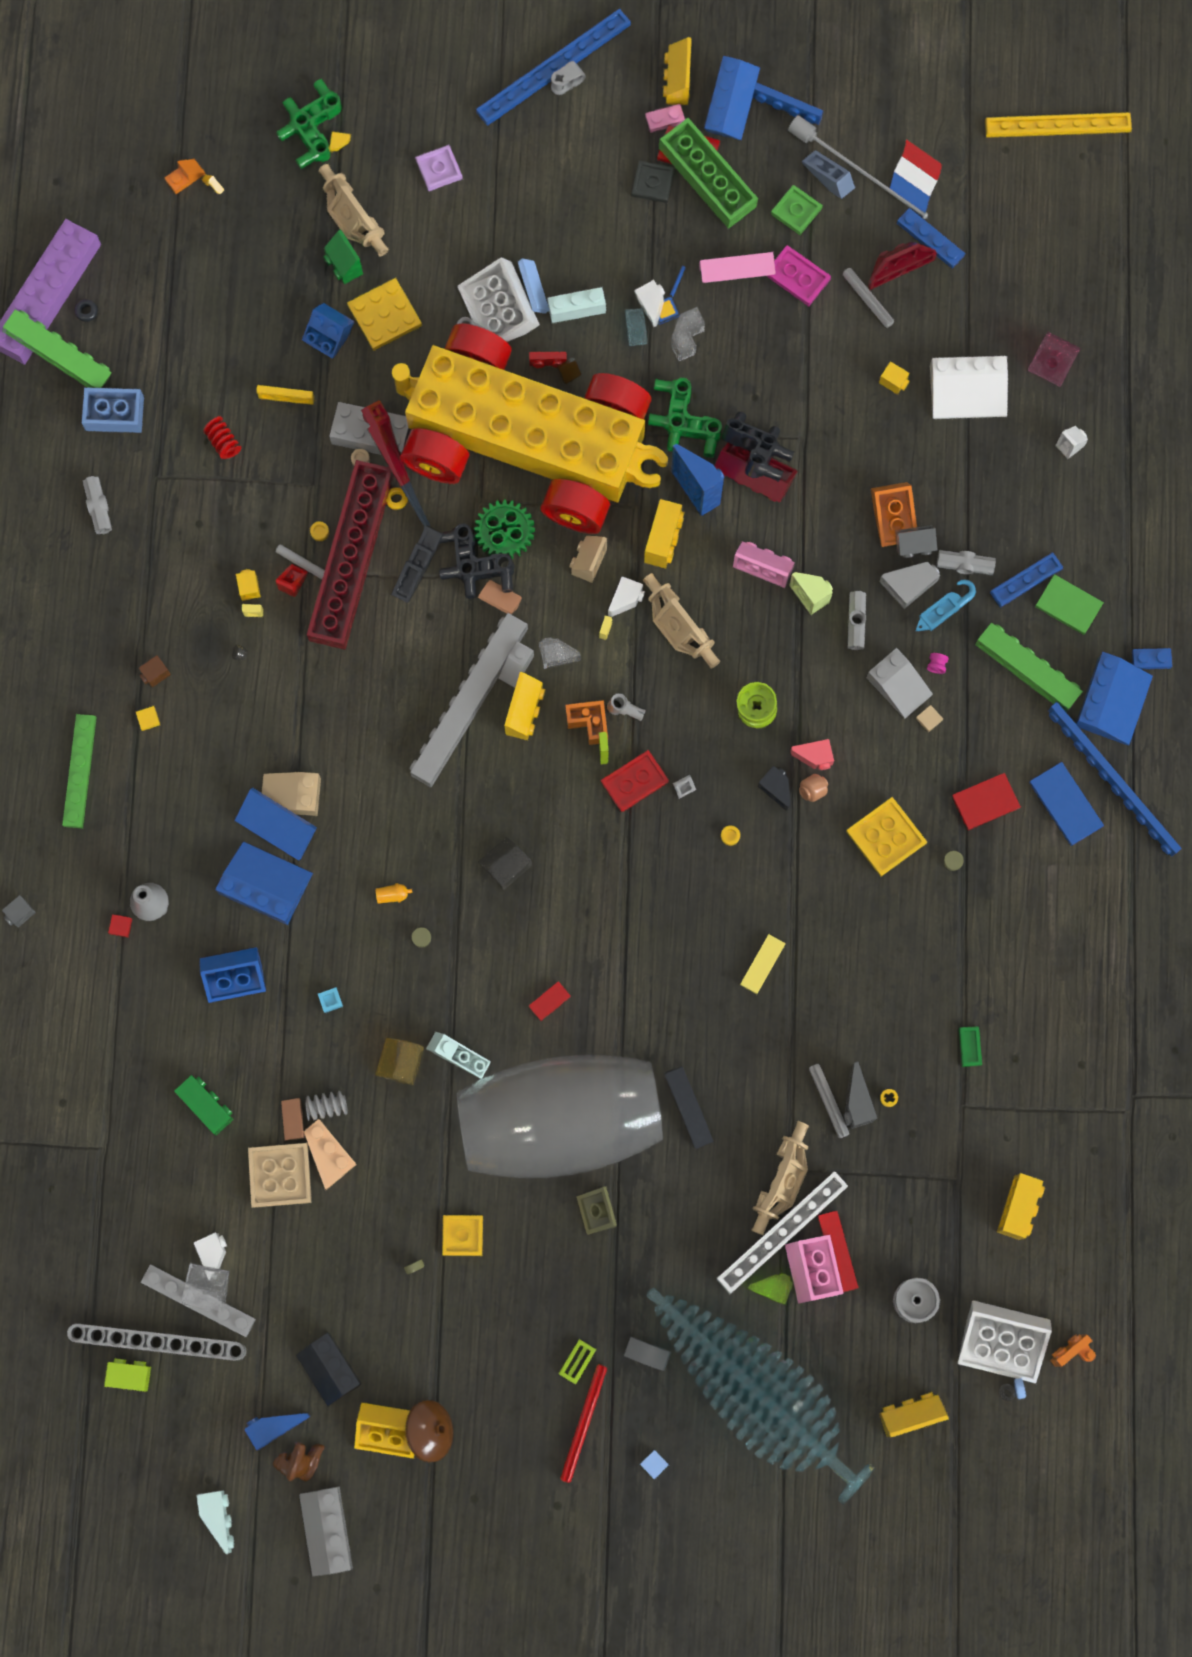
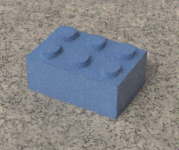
M84 388L82 424L85 430L142 433L144 396L141 390Z

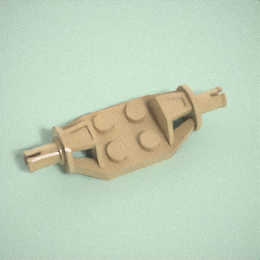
M328 164L323 165L319 172L326 180L323 190L327 193V211L347 239L361 243L365 247L372 245L379 256L385 255L389 249L381 240L384 230L379 228L375 219L369 217L352 194L353 188L346 182L345 175L342 173L335 175ZM365 231H368L369 233H367L365 236L361 234Z
M653 573L647 575L643 582L652 591L649 601L652 602L653 622L675 650L692 655L693 658L702 656L711 669L717 666L720 660L711 650L715 643L714 640L709 639L703 628L699 629L678 602L679 597L670 589L671 585L669 583L661 586ZM660 597H662V599H663V601H664V603H665V605L662 607V609H661V604H660V600H659ZM694 640L700 645L697 649L689 645Z
M797 1121L792 1137L783 1136L782 1140L784 1141L777 1153L783 1160L779 1164L777 1175L771 1183L769 1193L761 1191L757 1205L753 1207V1210L759 1215L752 1231L760 1235H764L769 1219L778 1220V1215L793 1206L807 1173L808 1167L805 1150L808 1149V1146L802 1141L809 1126L803 1122ZM777 1202L778 1204L771 1211H769Z

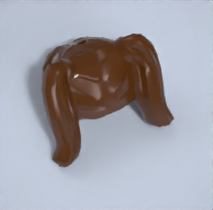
M296 1442L293 1452L289 1453L288 1456L286 1452L280 1454L274 1460L273 1466L286 1476L289 1481L295 1478L305 1482L309 1481L316 1471L320 1455L325 1446L319 1443L313 1445L309 1453L304 1455L305 1445Z

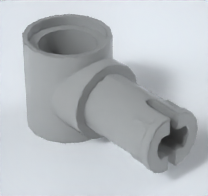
M615 694L607 703V709L611 714L629 715L639 721L643 719V714L646 711L630 704L631 702L623 694ZM613 701H618L621 704V708H617Z

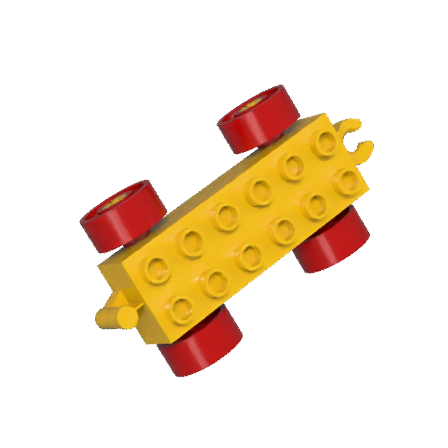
M463 323L453 326L444 349L432 345L420 377H411L408 365L400 363L393 367L392 376L395 381L396 391L401 396H405L410 400L405 414L408 428L412 430L400 455V460L405 466L431 480L446 484H456L460 481L470 456L468 450L553 479L550 482L540 509L550 520L568 529L587 534L599 533L610 508L609 500L619 502L626 482H633L638 486L647 488L660 485L661 478L658 474L648 475L643 473L641 470L643 461L651 459L660 467L668 465V457L664 451L654 446L641 444L645 433L644 418L652 399L644 388L626 378L607 373L595 374L590 381L585 397L575 396L505 371L504 369L512 352L510 345L503 338L489 330Z

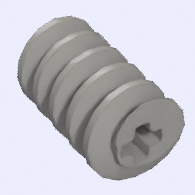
M340 1090L337 1092V1097L332 1092H330L329 1098L322 1093L320 1100L317 1094L314 1095L313 1101H311L309 1096L306 1097L305 1104L308 1121L310 1115L314 1120H317L318 1114L323 1119L326 1112L329 1117L333 1116L334 1111L337 1116H340L341 1110H343L345 1115L348 1114L345 1095L341 1094Z

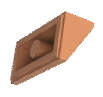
M492 580L487 582L478 596L479 599L509 614H512L518 608L522 599L521 596L514 592L503 593L502 586Z
M301 1099L281 1101L285 1140L305 1138Z

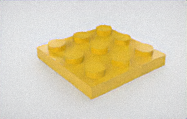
M396 278L347 302L349 309L373 351L422 326L419 317Z
M893 797L846 830L847 834L880 877L927 844L925 838Z

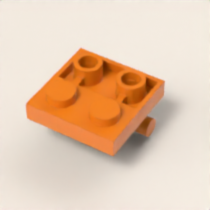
M1074 1335L1067 1341L1068 1346L1060 1347L1052 1354L1053 1358L1050 1361L1055 1367H1062L1076 1354L1085 1362L1093 1361L1096 1355L1088 1346L1092 1342L1091 1338L1088 1335Z

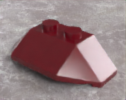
M909 242L907 244H899L892 251L882 252L878 256L868 285L869 290L935 261L936 250L918 243Z

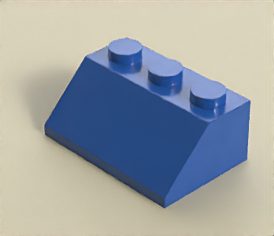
M257 947L200 958V974L209 1003L266 992L262 964Z

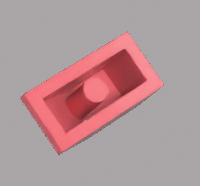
M829 739L791 747V755L813 769L826 770L834 763Z

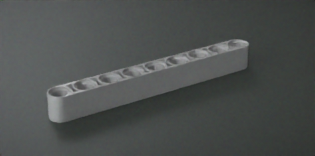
M74 1324L67 1331L68 1338L78 1343L226 1360H241L246 1355L245 1345L232 1341ZM79 1327L82 1329L83 1334L79 1339H76L74 1331ZM96 1330L102 1332V1338L99 1341H96L93 1336ZM117 1332H120L122 1335L120 1343H115L113 1340V1336ZM137 1334L142 1337V1342L138 1346L133 1343V1338ZM158 1336L161 1338L162 1344L160 1347L155 1348L153 1346V1339ZM175 1339H179L182 1343L179 1350H175L172 1347ZM195 1341L201 1343V1350L197 1353L192 1349ZM216 1343L221 1346V1352L218 1355L212 1352V1346ZM236 1345L241 1348V1354L238 1357H234L231 1352L232 1348Z

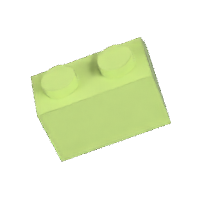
M795 572L792 574L789 586L811 615L830 603L833 588L827 580L824 581L822 577Z

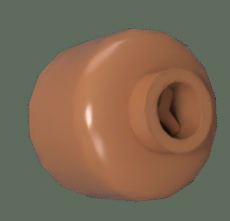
M812 774L800 783L799 792L801 797L806 801H817L827 794L828 782L823 776Z

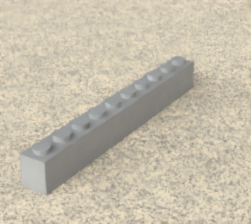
M507 613L505 618L502 617L497 625L499 627L496 633L493 632L488 639L489 645L479 653L477 664L471 666L468 672L470 676L460 684L459 694L451 699L449 703L451 707L448 712H444L439 719L440 725L432 730L429 736L431 738L429 743L422 746L420 750L421 756L418 761L414 760L410 766L411 776L429 787L433 786L491 691L516 642H520L528 630L527 623Z

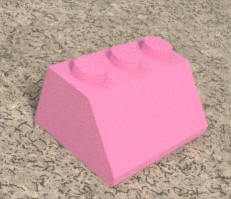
M742 542L735 554L733 567L785 588L795 562H792L786 556H777L769 549L762 550L757 548V545L754 543Z
M830 1235L785 1244L798 1304L844 1294Z

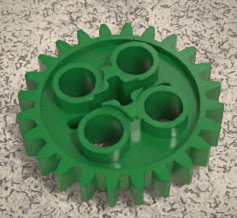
M497 500L496 506L489 503L490 509L483 508L484 515L479 513L478 518L480 520H475V525L479 526L474 528V532L478 533L475 535V539L479 540L478 546H483V552L489 550V556L494 553L507 554L513 559V554L516 553L520 557V550L526 552L525 545L531 546L530 540L534 539V535L531 534L535 532V528L531 527L534 525V520H530L531 513L526 514V507L520 510V503L515 507L513 500L509 505L506 503V500L501 505ZM509 516H514L516 518V520L513 522H509L506 519ZM490 521L498 522V524L493 527L488 525ZM514 533L521 535L519 539H513L511 536ZM496 538H501L503 540L500 544H496L493 542V540Z

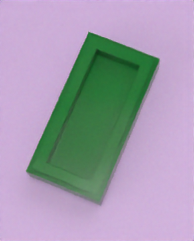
M979 1026L960 1027L959 1038L962 1067L982 1066Z

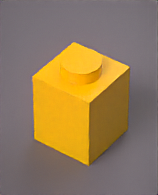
M890 362L881 375L879 384L898 394L901 389L905 390L910 381L907 380L909 372Z
M242 570L236 574L242 601L261 597L255 570Z

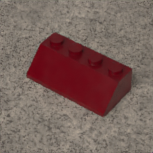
M727 443L720 452L715 468H719L724 476L734 479L736 483L746 485L752 491L761 493L770 500L780 503L798 470L771 458L768 465L784 471L780 481L777 482L766 476L751 478L745 474V467L751 451Z

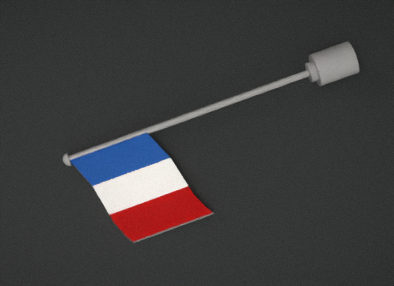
M799 115L792 121L788 131L803 142L807 143L808 141L812 142L815 140L923 216V219L928 217L926 209L929 197L941 171V163L906 139L903 155L894 171L891 186L888 188L817 138L816 127Z

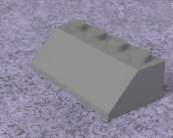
M340 1487L299 1494L312 1576L333 1574L353 1569Z

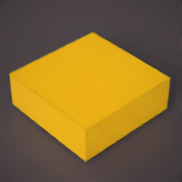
M154 706L136 712L142 731L160 725Z

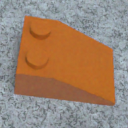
M908 482L871 488L881 547L896 545L895 530L917 527L912 486Z

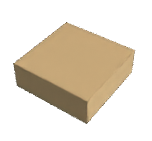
M931 705L916 717L918 722L928 732L943 721V718Z

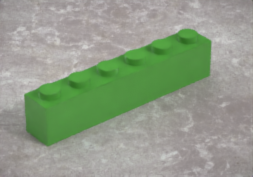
M16 309L13 311L3 326V333L87 388H103L111 375L110 369L106 365L96 363L91 355L85 352L84 354L81 353L71 342H64L59 334L53 331L49 332L41 322H34L29 319L30 316L24 311H17Z
M991 623L975 645L1051 703L1055 704L1057 702L1067 713L1083 692L1080 690L1079 685L1075 682H1069L1062 672L1052 669L1046 660L1039 659L1030 648H1024L1020 645L1017 638L1007 635L1001 626Z

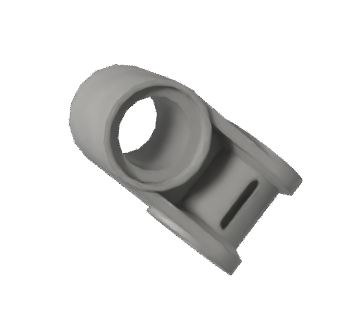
M571 61L552 74L551 90L557 95H562L574 86L579 85L586 75L575 61Z

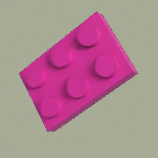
M788 245L774 261L775 274L766 276L807 306L811 305L831 280L829 274Z

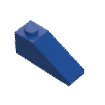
M309 1413L261 1419L256 1417L247 1423L248 1427L244 1430L256 1450H259L311 1416Z

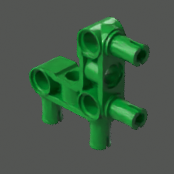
M322 79L314 83V87L321 97L302 109L297 107L292 98H288L283 102L284 107L291 115L288 125L276 132L281 141H284L293 134H298L308 148L309 152L296 159L300 169L314 161L325 162L330 158L331 154L329 144L325 136L318 131L317 125L338 115L341 112V102L339 95L330 91ZM300 121H306L304 124H299ZM319 149H325L323 152H318Z
M679 378L678 380H672V382L656 379L654 390L669 392L672 395L669 414L666 416L650 414L648 425L664 427L669 434L668 451L673 452V445L679 444L680 436L706 440L704 456L713 458L716 443L720 440L721 422L718 419L707 416L702 418L688 414L687 405L690 404L691 383L688 379ZM679 387H685V388H687V390H686V391H680V390H678V388H679ZM679 421L681 425L674 426L672 422ZM716 427L718 430L711 432L709 428Z

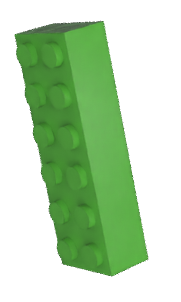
M689 118L685 119L660 139L659 149L728 229L756 208L758 202L756 195Z

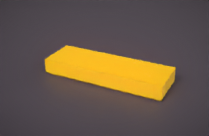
M257 385L259 399L314 404L313 391Z

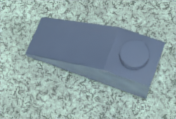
M815 150L802 161L808 170L831 193L842 199L855 188L850 172Z

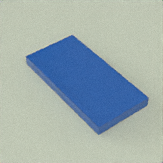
M1062 762L1029 782L1070 846L1104 826Z
M254 788L250 789L235 819L242 826L297 860L302 858L317 829L311 823Z

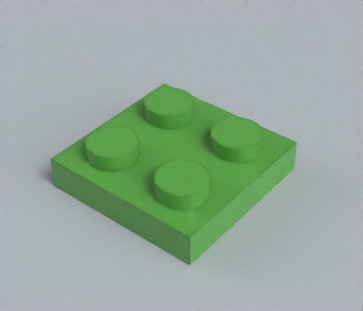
M793 185L771 211V215L801 235L820 212L823 205Z

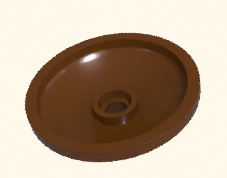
M433 1400L421 1401L410 1410L405 1426L406 1439L410 1450L418 1459L424 1462L439 1461L450 1450L453 1440V1425L448 1412L438 1402Z

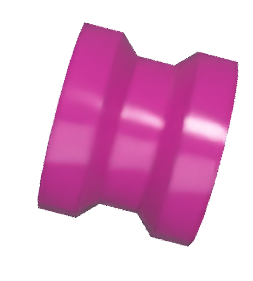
M931 653L929 657L931 661L927 666V670L937 674H944L946 672L945 664L949 658L943 654Z

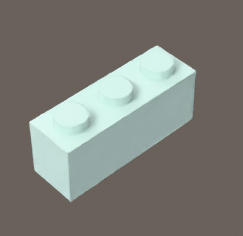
M602 287L548 298L552 323L606 313V303Z

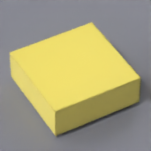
M242 604V612L245 617H263L261 605Z
M605 615L599 638L607 639L612 626V617Z

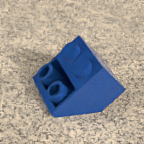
M323 303L313 309L302 341L333 359L349 337L354 321Z

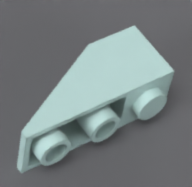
M435 1032L426 1048L482 1079L490 1064L489 1060L442 1033Z
M224 1490L197 1495L199 1516L226 1554L231 1553V1548H234L233 1536L229 1535L231 1517L226 1512V1507H229L228 1495H224Z

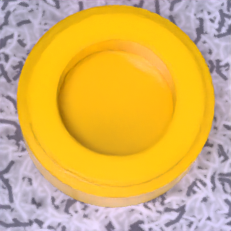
M315 522L310 528L312 538L316 541L326 540L329 536L328 526L324 522Z
M726 826L721 832L722 842L729 846L738 843L740 839L738 828Z

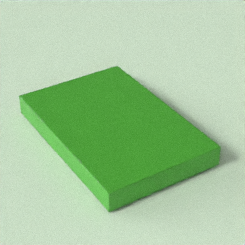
M1054 574L1035 607L1085 635L1104 602Z

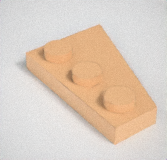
M320 1119L304 1131L325 1190H327L357 1164Z

